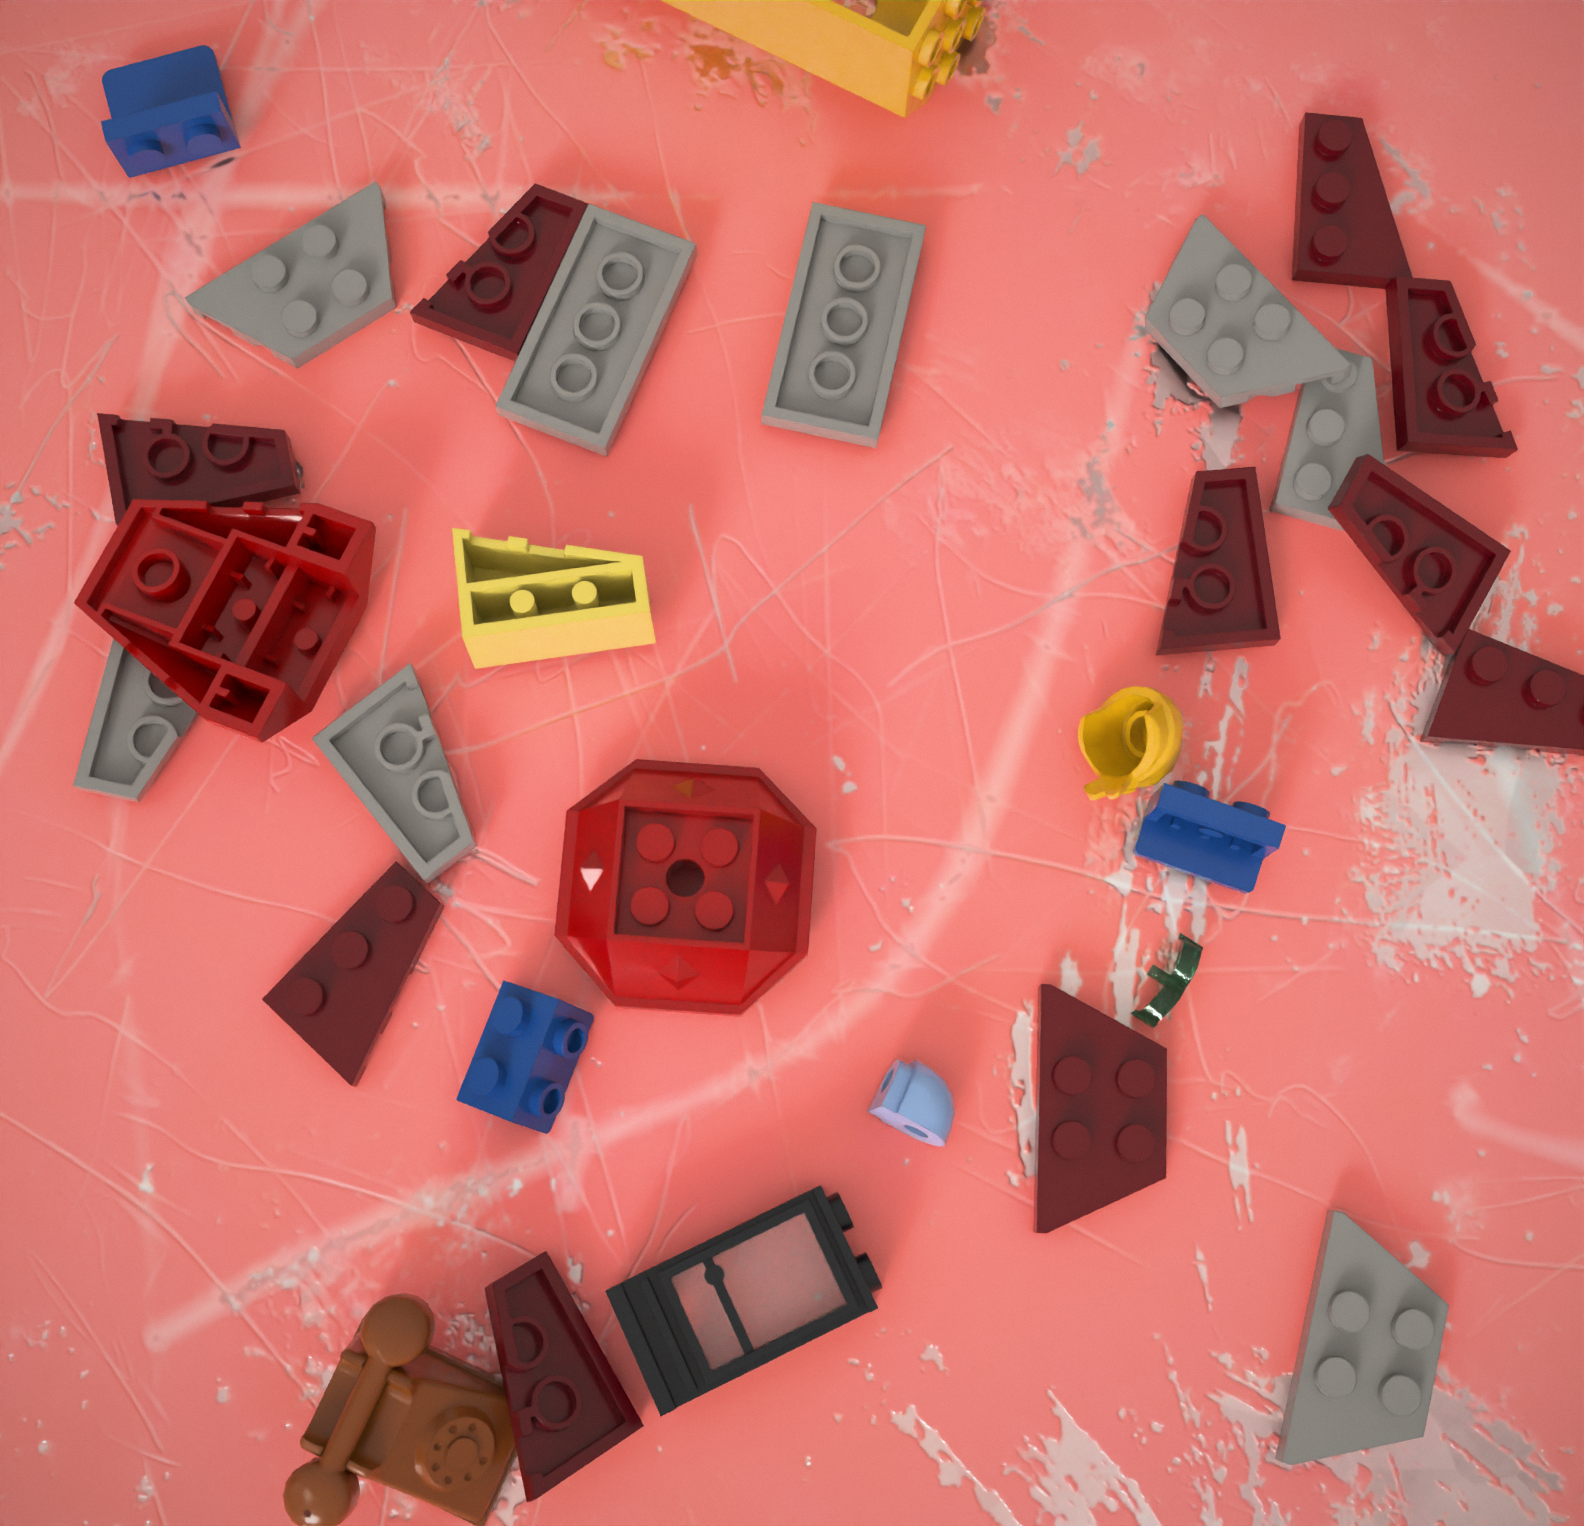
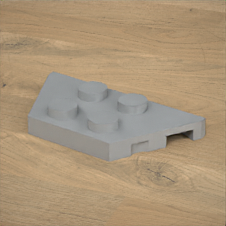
M375 181L184 298L199 317L203 319L209 317L230 328L235 336L254 346H263L269 349L274 357L297 369L397 308L394 281L390 271V263L392 262L390 241L386 233L384 214L386 203L380 186Z
M1204 214L1196 218L1145 316V330L1219 408L1246 403L1259 395L1274 397L1295 392L1297 384L1330 378V382L1333 384L1348 378L1352 364Z
M1327 1210L1275 1456V1459L1289 1465L1424 1437L1449 1304L1345 1213L1340 1211Z

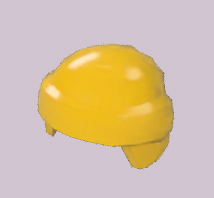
M1126 687L1112 694L1100 708L1085 714L1081 718L1077 730L1078 744L1084 758L1099 777L1083 787L1090 800H1098L1105 796L1109 799H1116L1120 795L1134 792L1136 787L1144 788L1156 785L1173 770L1181 752L1184 724L1181 712L1170 697L1151 687Z

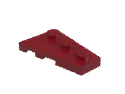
M1305 112L1299 124L1292 280L1385 289V286L1396 276L1412 277L1363 119L1360 117Z
M535 183L488 231L489 238L466 262L460 260L446 274L448 280L429 300L423 298L410 311L414 323L516 362L588 203Z
M97 413L117 526L133 499L208 501L212 507L243 506L244 502H263L301 493L291 439L285 430L215 423L210 427L179 425L171 419L150 418V422L124 420L115 414Z
M1365 454L1356 457L1330 503L1328 510L1442 655L1455 654L1511 550L1371 455Z
M1256 466L1196 471L1190 483L1155 656L1275 646L1281 637Z
M1468 629L1456 653L1451 655L1420 742L1441 744L1444 741L1474 743L1476 747L1498 748L1500 746L1535 748L1538 752L1584 756V675Z
M396 861L262 1000L348 1084L357 1087L367 1067L365 1066L366 1060L379 1034H383L392 1015L390 1011L407 976L412 974L445 906Z
M547 1251L484 1288L527 1503L536 1500L644 1426Z

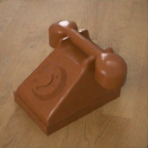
M400 1293L384 1297L373 1304L362 1318L353 1339L342 1351L339 1363L315 1414L300 1439L301 1448L318 1457H314L295 1469L285 1483L283 1492L285 1511L291 1521L297 1526H337L346 1520L358 1505L360 1486L357 1475L436 1506L475 1526H485L517 1458L503 1380L430 1345L436 1329L435 1318L428 1303L419 1296Z

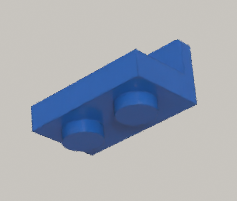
M1180 780L1174 781L1173 785L1164 783L1149 798L1133 853L1146 860L1243 894L1253 891L1262 861L1279 849L1286 825L1270 820V812L1258 805L1236 801L1230 806L1210 799V791L1200 785Z
M503 980L456 1100L512 1123L548 1134L552 1129L556 1116L563 1107L565 1092L579 1056L586 1047L588 1033L594 1020L593 1014L560 999Z

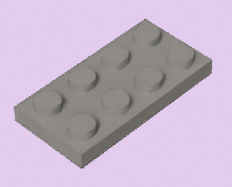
M812 202L761 414V424L877 448L925 237L926 225Z
M588 204L495 405L498 415L607 457L696 259V243Z

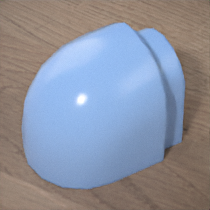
M899 1059L894 1061L885 1074L867 1111L895 1129L919 1141L938 1147L945 1146L955 1116L953 1095L945 1080L930 1067L918 1060H913L910 1064Z

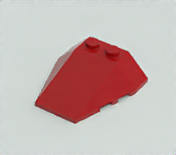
M133 499L76 597L74 604L208 723L263 743L312 712L357 627L368 603L376 527L371 521L320 503H300L299 508H267L263 502H244L243 507H212L208 501Z

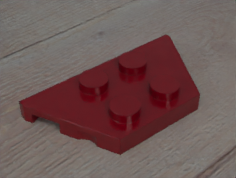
M1040 984L1038 986L1033 1232L1047 1234L1166 1178L1167 1048L1051 984Z

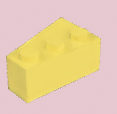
M452 527L462 638L475 669L656 643L643 556L566 545L565 550L529 545L528 539L509 536L507 541L473 536L471 530Z

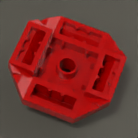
M636 759L566 810L554 936L616 1008L741 1017L808 956L817 828L760 768ZM682 867L696 868L704 875L702 888L692 896H678L669 889V880L672 874Z

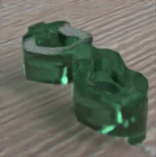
M1181 932L1178 934V939L1181 943L1170 974L1154 964L1151 965L1146 975L1163 986L1140 1011L1135 1009L1130 1013L1152 1028L1157 1026L1158 1022L1180 1000L1200 962L1203 947Z

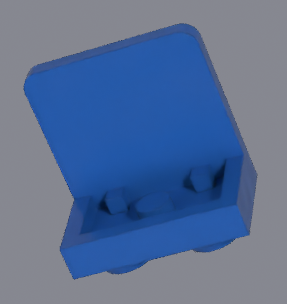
M201 45L114 68L104 73L102 84L111 119L100 122L107 145L129 178L241 148L218 61L209 46Z

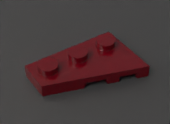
M1396 276L1385 286L1397 451L1495 458L1509 457L1518 450L1511 430L1506 432L1502 430L1493 407L1499 401L1492 382H1483L1472 355V350L1476 343L1451 281Z

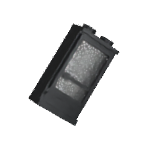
M818 1185L605 1291L660 1416L868 1312L870 1313L878 1309L872 1293L882 1289V1284L867 1253L864 1252L854 1257L844 1232L854 1228V1225L838 1191L826 1197L821 1185Z

